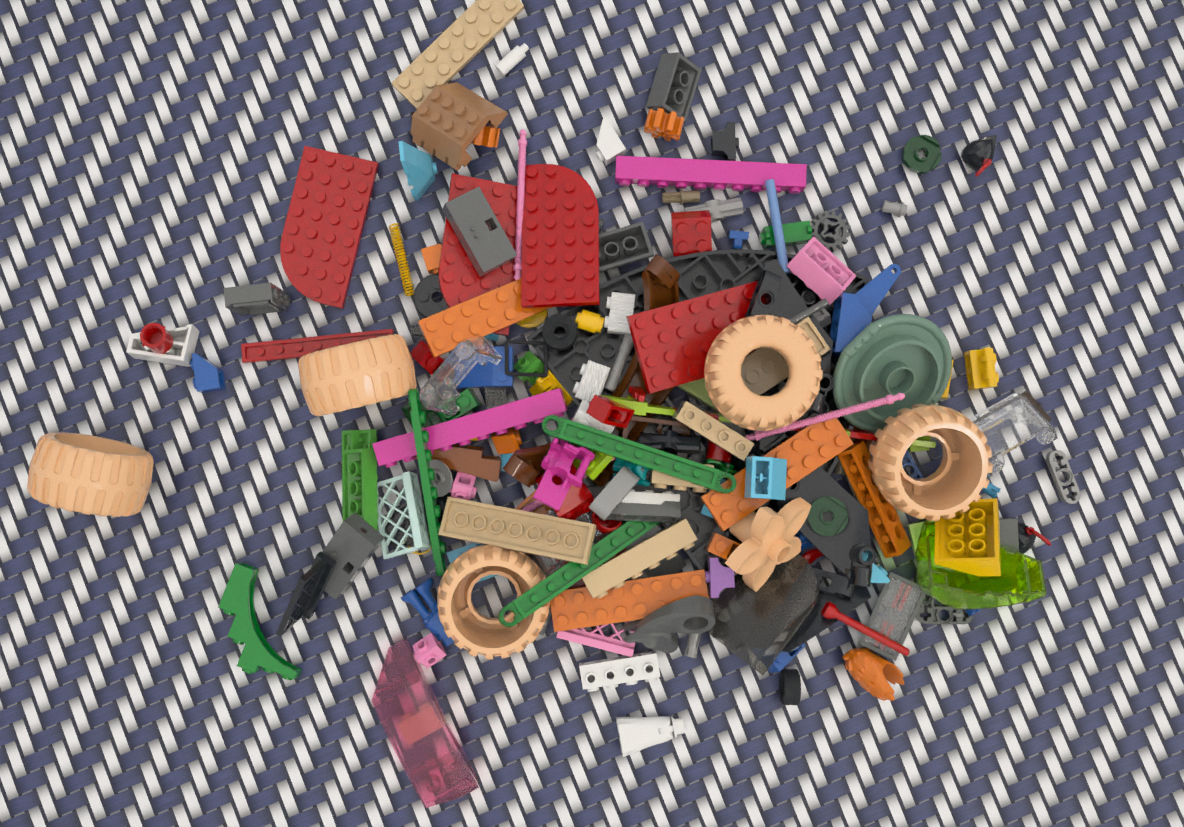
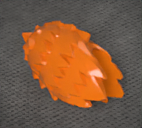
M867 647L851 649L842 656L845 660V668L863 689L880 700H895L893 695L895 691L888 682L894 685L896 683L904 685L903 674L896 665L880 654L873 653Z

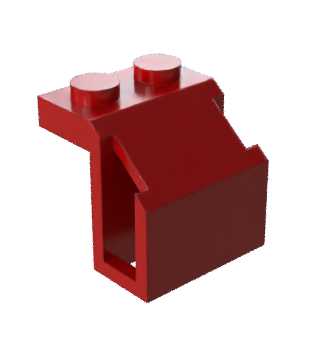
M572 463L570 473L575 476L577 469ZM543 475L535 479L538 486L542 480ZM552 477V482L555 485L562 484L560 477ZM584 482L581 487L571 485L559 511L553 510L559 518L576 520L583 513L591 511L589 506L594 501V498Z

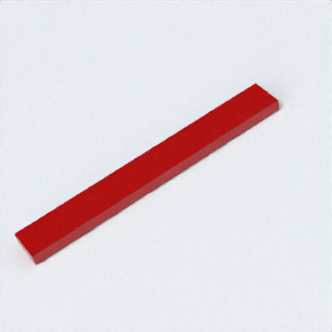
M385 329L241 344L242 363L301 358L306 354L344 344L394 335V330Z

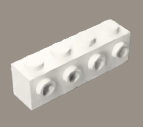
M656 651L633 654L632 657L620 656L579 663L583 690L587 689L588 692L597 691L602 686L615 688L620 683L634 685L637 684L638 680L644 679L645 682H652L657 680L656 677H660Z

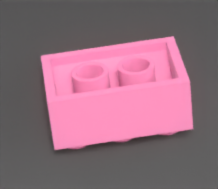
M815 237L786 265L792 274L798 276L821 300L826 299L829 305L857 276Z

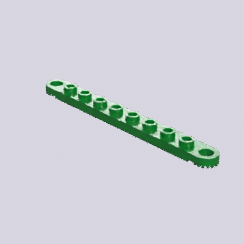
M415 388L409 389L408 397L410 398L408 400H411L409 401V406L411 408V420L433 559L435 561V568H437L435 572L437 576H443L446 571L444 557L446 543L442 542L441 536L438 535L441 526L438 517L441 516L440 506L436 505V499L438 498L437 487L433 486L435 472L434 468L430 467L432 452L427 447L429 433L424 428L426 414L421 409L419 391Z
M549 415L542 421V430L548 436L722 494H729L736 488V478L730 473L556 415ZM550 420H554L558 424L557 429L554 431H550L546 427L547 422ZM728 478L731 481V487L729 489L721 487V479Z
M625 522L592 545L588 565L574 562L566 563L503 607L498 614L499 622L505 627L516 625L660 522ZM507 610L512 611L514 614L512 622H507L504 619L503 615Z

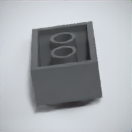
M656 525L626 547L627 550L662 530ZM677 552L678 555L669 560L666 558L660 560L659 566L651 570L648 567L643 571L648 577L675 574L687 564Z

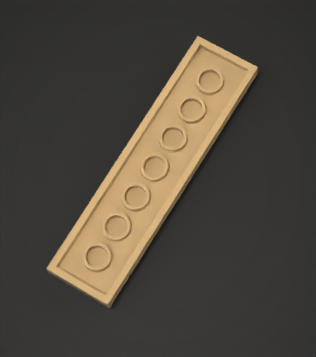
M476 0L391 83L392 86L418 109L437 85L447 84L524 9V5L519 0Z
M448 497L438 535L588 565L596 525Z

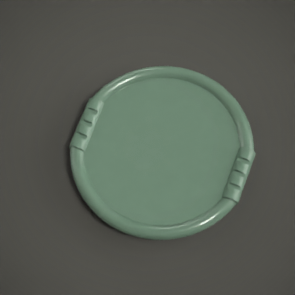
M896 314L881 318L873 323L871 322L842 349L843 351L837 361L833 375L834 386L832 389L834 401L838 410H842L845 407H852L864 402L867 403V401H875V399L877 400L882 397L885 398L889 394L893 396L897 393H904L905 398L901 401H894V404H883V406L868 408V410L843 416L853 426L868 432H876L878 428L882 430L886 426L884 421L889 416L896 417L898 415L897 411L902 408L912 409V405L936 404L947 387L952 369V353L945 334L932 321L912 314Z

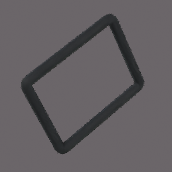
M506 340L505 374L508 376L547 377L548 345L541 341ZM509 343L543 345L544 373L509 372Z

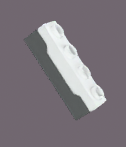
M632 489L606 520L676 523L681 517L680 494H674L671 491L654 493L652 490L635 492Z

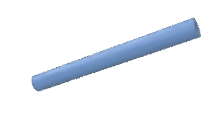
M770 179L765 181L777 258L782 269L787 274L790 273V270L786 266L788 258L775 181Z

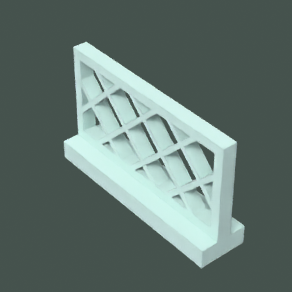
M408 471L400 476L377 482V523L379 533L385 537L381 542L383 558L389 559L419 550L431 549L418 474ZM403 480L404 487L399 493L394 487L398 481ZM381 486L388 488L383 498L379 496L378 487ZM391 492L398 495L394 504L387 501ZM402 498L407 502L404 511L397 508ZM385 503L391 507L387 516L383 515L381 510ZM395 510L402 514L397 523L390 519ZM405 517L410 519V526L407 530L400 526ZM388 522L395 526L390 535L385 533V526ZM398 529L405 533L400 542L393 538ZM408 536L413 538L414 547L407 548L404 546ZM391 540L398 545L393 553H389L388 550Z

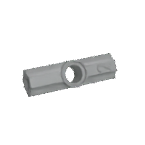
M741 197L724 201L715 199L707 201L702 205L684 208V212L709 210L711 223L721 221L727 217L743 215L744 213Z

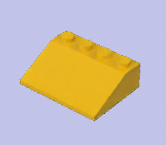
M997 498L979 499L977 503L972 501L968 505L970 509L966 512L961 513L958 511L955 513L954 518L946 520L940 517L939 521H935V565L976 576H1001L1000 525Z

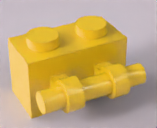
M987 347L964 352L968 390L997 387L999 375L995 371L997 359L996 354L993 353V348Z

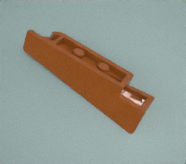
M452 444V449L441 452L440 448L433 450L432 459L443 461L449 469L493 482H498L501 457L484 455L485 447Z

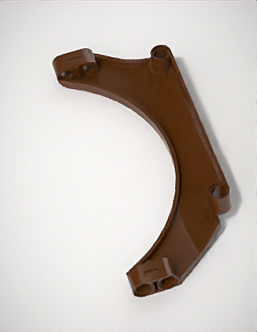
M655 254L642 273L644 311L680 302L678 288L680 274L667 260ZM635 351L623 379L611 396L627 398V396H631V393L628 392L629 386H639L644 388L643 391L646 393L645 400L648 404L661 406L674 387L648 394ZM646 412V416H643V415H635V414H633V415H634V416H641V417L653 418V416H654L656 413H647V412ZM630 420L627 439L636 442L649 422ZM615 426L611 434L619 436L620 430H617V426ZM552 442L533 448L516 450L503 467V470L530 488L531 485L537 484L535 479L545 473L541 464ZM616 458L610 461L594 480L588 479L598 486L606 485L615 472L613 471V464Z

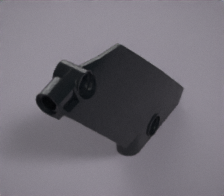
M777 259L764 263L745 317L774 315L789 319L808 308ZM762 295L765 296L767 300L766 304H763L761 302ZM814 315L809 316L810 320L831 349L821 356L822 362L820 365L821 370H823L822 379L824 386L823 388L819 386L820 391L811 407L807 410L812 413L821 414L827 392L834 386V380L830 375L833 340L825 332Z
M820 466L793 484L792 489H786L785 500H775V511L779 512L787 503L799 497L809 504L822 497L839 499L845 505L848 516L847 525L842 532L833 536H821L811 529L807 518L799 531L850 579V584L870 587L872 565L876 561L877 556L875 550L871 548L868 510ZM830 511L828 513L823 512V520L825 522L827 520L832 521V513ZM864 550L868 553V558L865 561L861 558Z
M801 565L796 584L786 583L752 608L726 623L717 621L713 631V638L741 646L742 648L753 647L789 653L838 621L837 619H827L821 616L822 609L828 601L835 604L839 612L847 615L870 599L871 595L867 587L850 584L848 577ZM823 579H830L831 584L828 587L821 585ZM743 633H747L749 635L748 641L740 642V636Z

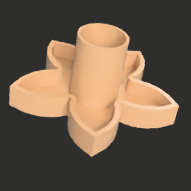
M799 497L787 503L778 513L769 507H760L757 513L753 511L729 527L730 533L743 543L732 552L725 564L736 573L742 575L744 583L754 592H757L768 580L776 564L787 562L801 552V540L795 534L804 524L811 504Z

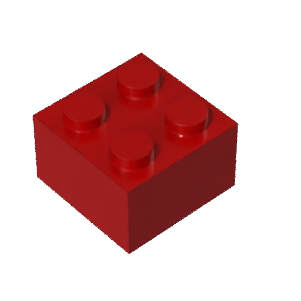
M709 210L671 213L673 256L712 251L711 215Z

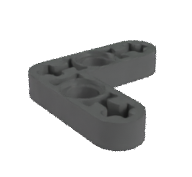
M926 567L917 568L914 572V583L923 584V578H920L919 575L923 574V571L928 574V577L924 579V584H929V587H925L928 589L929 597L927 600L922 601L921 604H929V607L925 606V612L928 613V616H925V620L923 617H920V613H923V606H920L915 619L923 624L970 623L973 615L969 616L967 614V617H963V620L953 615V613L961 614L962 610L964 613H967L962 606H934L933 572ZM943 609L947 610V619L940 620L939 612Z

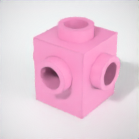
M457 472L450 490L451 497L469 501L471 498L475 499L477 487H474L476 476Z
M432 633L412 646L415 652L413 655L414 659L418 664L422 663L427 669L447 655L442 643Z

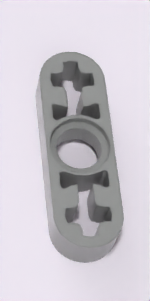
M1060 450L1048 452L1045 460L1060 499L1067 504L1077 503L1080 500L1081 494L1065 453ZM1055 456H1059L1060 458L1057 460V462L1052 461V459L1055 458ZM1059 466H1063V467H1064V468H1060V469H1057V470L1055 469V468H1057V467H1059ZM1062 471L1067 474V480L1064 483L1058 478L1059 473ZM1069 492H1073L1074 494L1071 496V498H1067L1066 496L1069 494Z

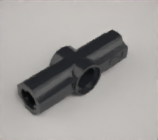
M673 430L664 431L663 434H640V444L673 455L678 453L700 454L701 436L680 435Z

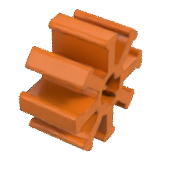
M658 108L657 111L649 109L644 132L652 133L651 137L656 139L661 136L664 138V141H670L671 139L678 141L684 117H677V113L673 111L667 114L661 108Z
M485 125L471 143L497 148L501 128Z

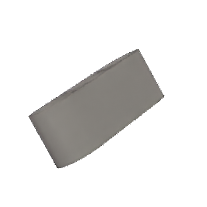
M624 466L595 498L589 509L605 521L640 478Z

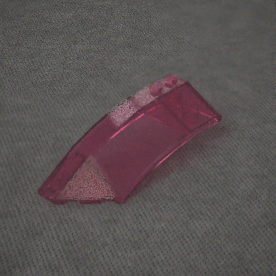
M404 639L388 648L372 697V703L407 776L425 808L460 798L479 788L478 778L458 743L421 665L414 659V652L407 639Z

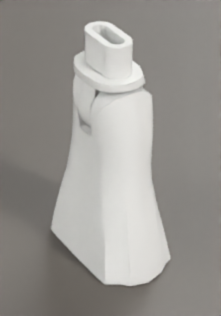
M673 716L616 717L623 757L676 738L678 734L685 733L682 718L674 719Z

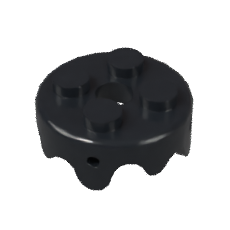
M432 274L423 278L417 284L414 291L415 307L424 318L448 309L444 297L438 303L432 300L435 293L442 294L439 287L438 274Z

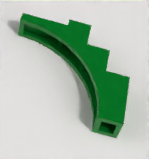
M242 562L235 563L218 608L223 609L225 614L231 616L236 614L227 637L232 638L234 643L240 645L245 643L237 666L241 667L243 672L249 674L256 673L263 667V671L279 673L283 679H296L300 676L302 669L281 657L267 642L259 627L254 606L255 582L259 569Z

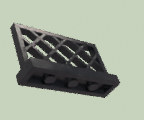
M320 551L316 555L311 569L299 579L276 632L280 637L303 616L309 620L314 615L337 563Z

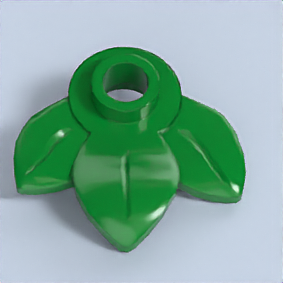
M710 458L707 461H702L703 463L714 465L719 468L718 470L730 473L731 475L737 473L733 469L734 465L725 462L722 464L720 461Z

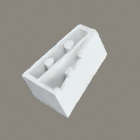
M193 324L180 328H168L167 331L173 336L174 342L171 349L162 354L154 353L148 347L142 346L140 340L141 332L133 333L130 335L126 352L135 359L191 367L190 360L192 359V353L195 352L199 330Z

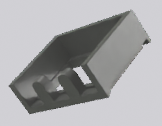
M272 283L224 288L225 308L241 316L283 312V310L288 312V306L291 304L289 295Z

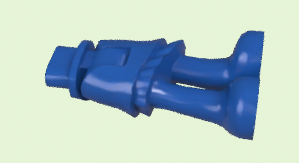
M430 577L416 588L404 594L401 600L414 606L423 618L424 626L438 641L441 640L446 647L453 643L454 640L451 637L448 638L440 622L437 601L431 593L433 580ZM418 593L423 597V599L430 607V612L426 609V607L420 600Z

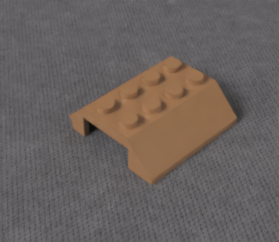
M457 82L437 85L412 115V142L423 147V149L435 155V157L452 168L459 170L461 165L466 167L472 158L466 152V149L483 127L488 123L497 128L508 113Z

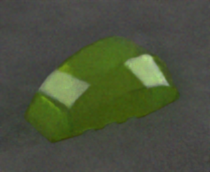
M923 522L916 548L918 585L925 594L943 605L956 609L997 608L1031 602L1047 595L1042 561L1018 551L1015 553L1010 552L1001 544V576H976L935 565V523Z

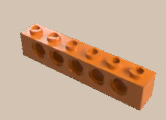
M864 440L856 442L838 454L840 462L859 503L868 510L869 525L884 557L890 558L902 555L911 546V542L895 508L884 498L872 480L871 474L873 472L868 464L871 455Z

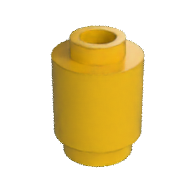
M583 309L582 313L578 312L575 323L578 324L577 328L592 333H601L605 318L601 317L600 314Z

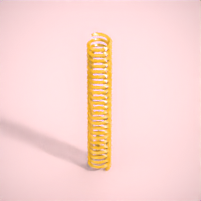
M394 223L388 228L390 229L391 240H393L398 269H400L404 295L411 296L414 295L411 292L415 290H411L414 287H411L413 286L411 284L413 281H410L412 278H410L409 264H405L408 261H405L407 258L404 255L406 252H404L403 238H401L402 235H399L401 234L399 232L400 229H398L400 228L399 224Z

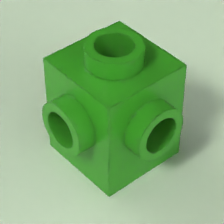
M530 351L514 365L518 372L544 373V364ZM517 376L524 383L528 381L531 385L539 378Z

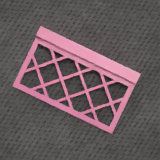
M614 623L611 626L615 633L610 636L604 635L601 628L608 625L606 624L596 626L597 628L591 631L585 628L558 631L556 637L629 657L633 656L636 643H626L620 635L625 630L622 628L618 631Z

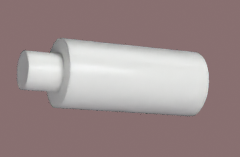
M524 43L522 46L519 47L517 45L495 65L498 72L505 76L526 57L525 52L529 50V47Z

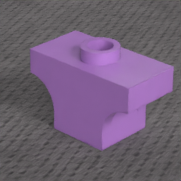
M708 556V571H705V583H709V597L719 598V594L723 589L735 587L734 571L729 566H722L719 563L718 557Z

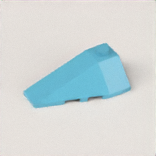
M398 141L401 164L405 175H407L408 185H413L411 194L414 200L418 201L435 181V174L438 173L437 163L433 162L430 155L403 141Z

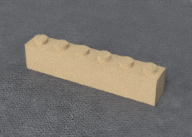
M682 519L601 564L584 576L582 580L592 598L597 597L600 599L608 594V589L612 587L615 589L620 588L626 584V579L630 577L636 579L643 574L642 570L648 567L651 570L659 566L660 560L664 558L669 560L678 555L676 551L682 548L685 551L695 545L693 542L698 539L687 519Z

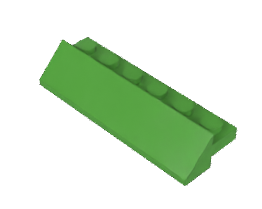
M376 429L342 431L343 521L356 513L378 531L377 458L372 443L377 442Z

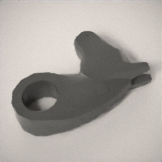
M695 595L668 603L648 614L643 619L624 624V630L634 631V633L624 637L626 643L640 642L646 648L656 649L664 653H672L677 650L679 645L678 637L675 633L697 634L712 629L715 625L713 601L708 597Z

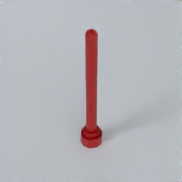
M828 601L824 605L821 616L827 619H837L905 656L909 655L910 650L839 612L835 604Z

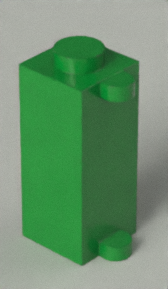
M810 221L782 224L785 246L807 244L812 239ZM772 226L764 227L761 233H759L760 244H763L764 249L776 248Z

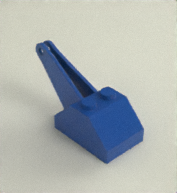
M891 264L857 293L843 292L835 299L829 336L833 340L831 357L839 358L843 351L842 349L872 322V314L901 274L899 265Z

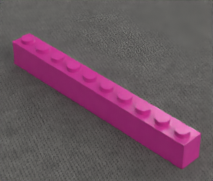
M616 156L615 183H619L620 186L638 184L639 187L657 185L658 188L675 186L678 189H685L688 186L694 187L697 190L710 187L717 191L731 188L733 191L751 189L752 192H762V190H766L765 181L773 179L775 181L776 193L789 191L790 194H799L806 187L807 164Z
M562 388L426 427L425 431L428 430L429 433L427 447L434 454L433 450L440 448L441 452L452 449V444L459 443L460 446L471 443L470 439L476 437L478 441L489 438V434L496 432L497 435L507 433V428L515 426L516 430L527 427V422L541 423L549 415L564 416V412L568 408ZM414 432L372 443L379 466L385 465L388 468L397 465L396 461L403 459L405 463L416 459L417 451Z

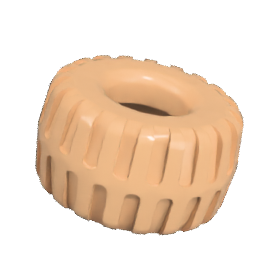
M754 315L735 321L723 329L715 338L705 360L704 379L713 405L726 419L749 430L771 431L790 425L811 407L820 391V381L823 377V370H821L820 365L822 360L820 353L816 351L814 340L804 333L805 330L801 326L795 325L790 322L791 320L783 317ZM758 348H771L778 351L785 358L789 367L788 380L785 386L778 393L771 396H760L751 392L745 386L741 377V365L745 357L751 351Z
M398 334L371 338L316 351L302 356L298 361L301 389L310 412L315 416L328 415L406 396L409 389L417 387L413 359L404 337Z
M935 404L912 405V409L902 408L898 410L896 417L889 416L884 421L886 426L882 430L878 428L874 435L877 437L875 444L871 443L869 452L873 457L868 460V464L873 472L871 474L873 482L893 507L917 519L939 521L940 517L946 520L954 518L956 512L964 513L969 510L970 507L968 505L972 501L976 503L982 497L979 494L983 487L987 489L990 482L987 479V474L992 473L993 464L988 461V458L992 457V451L986 444L987 438L978 429L977 425L962 413L952 408ZM918 437H935L939 440L943 450L940 466L928 477L920 479L909 477L902 465L907 449Z
M66 432L44 434L39 438L29 464L27 490L33 499L43 504H49L51 507L62 508L70 512L74 511L86 515L93 514L104 517L135 515L142 510L151 487L154 465L153 456L140 447L113 439Z
M491 545L475 546L458 556L449 565L440 581L437 594L439 619L448 638L451 637L459 649L464 648L468 650L469 655L474 657L477 654L484 655L485 659L493 660L494 656H501L502 659L508 658L513 652H522L529 643H533L538 637L546 622L550 601L516 625L505 627L501 625L498 618H489L477 611L471 599L472 589L475 583L482 577L501 575L508 578L514 584L518 598L546 577L538 564L524 552ZM512 611L504 615L505 621L512 622L514 620Z

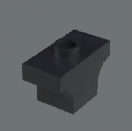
M727 122L723 131L712 132L711 156H720L725 161H736V149H739V138H735V122Z

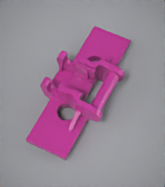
M554 438L547 455L542 461L541 467L545 470V473L533 498L559 511L570 486H582L583 476L590 461L594 460L595 454L587 448L576 445V448L563 440L558 443L559 439ZM577 458L581 460V464L574 476L570 473V467L574 459ZM552 477H560L562 484L555 485L552 482Z

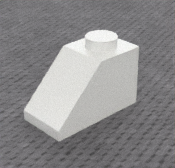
M605 117L602 120L595 154L599 161H604L607 166L616 160V156L625 155L626 148Z

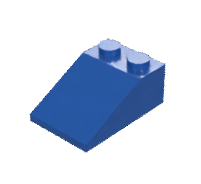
M505 347L456 349V388H514V376L505 374ZM509 347V372H514L513 347Z

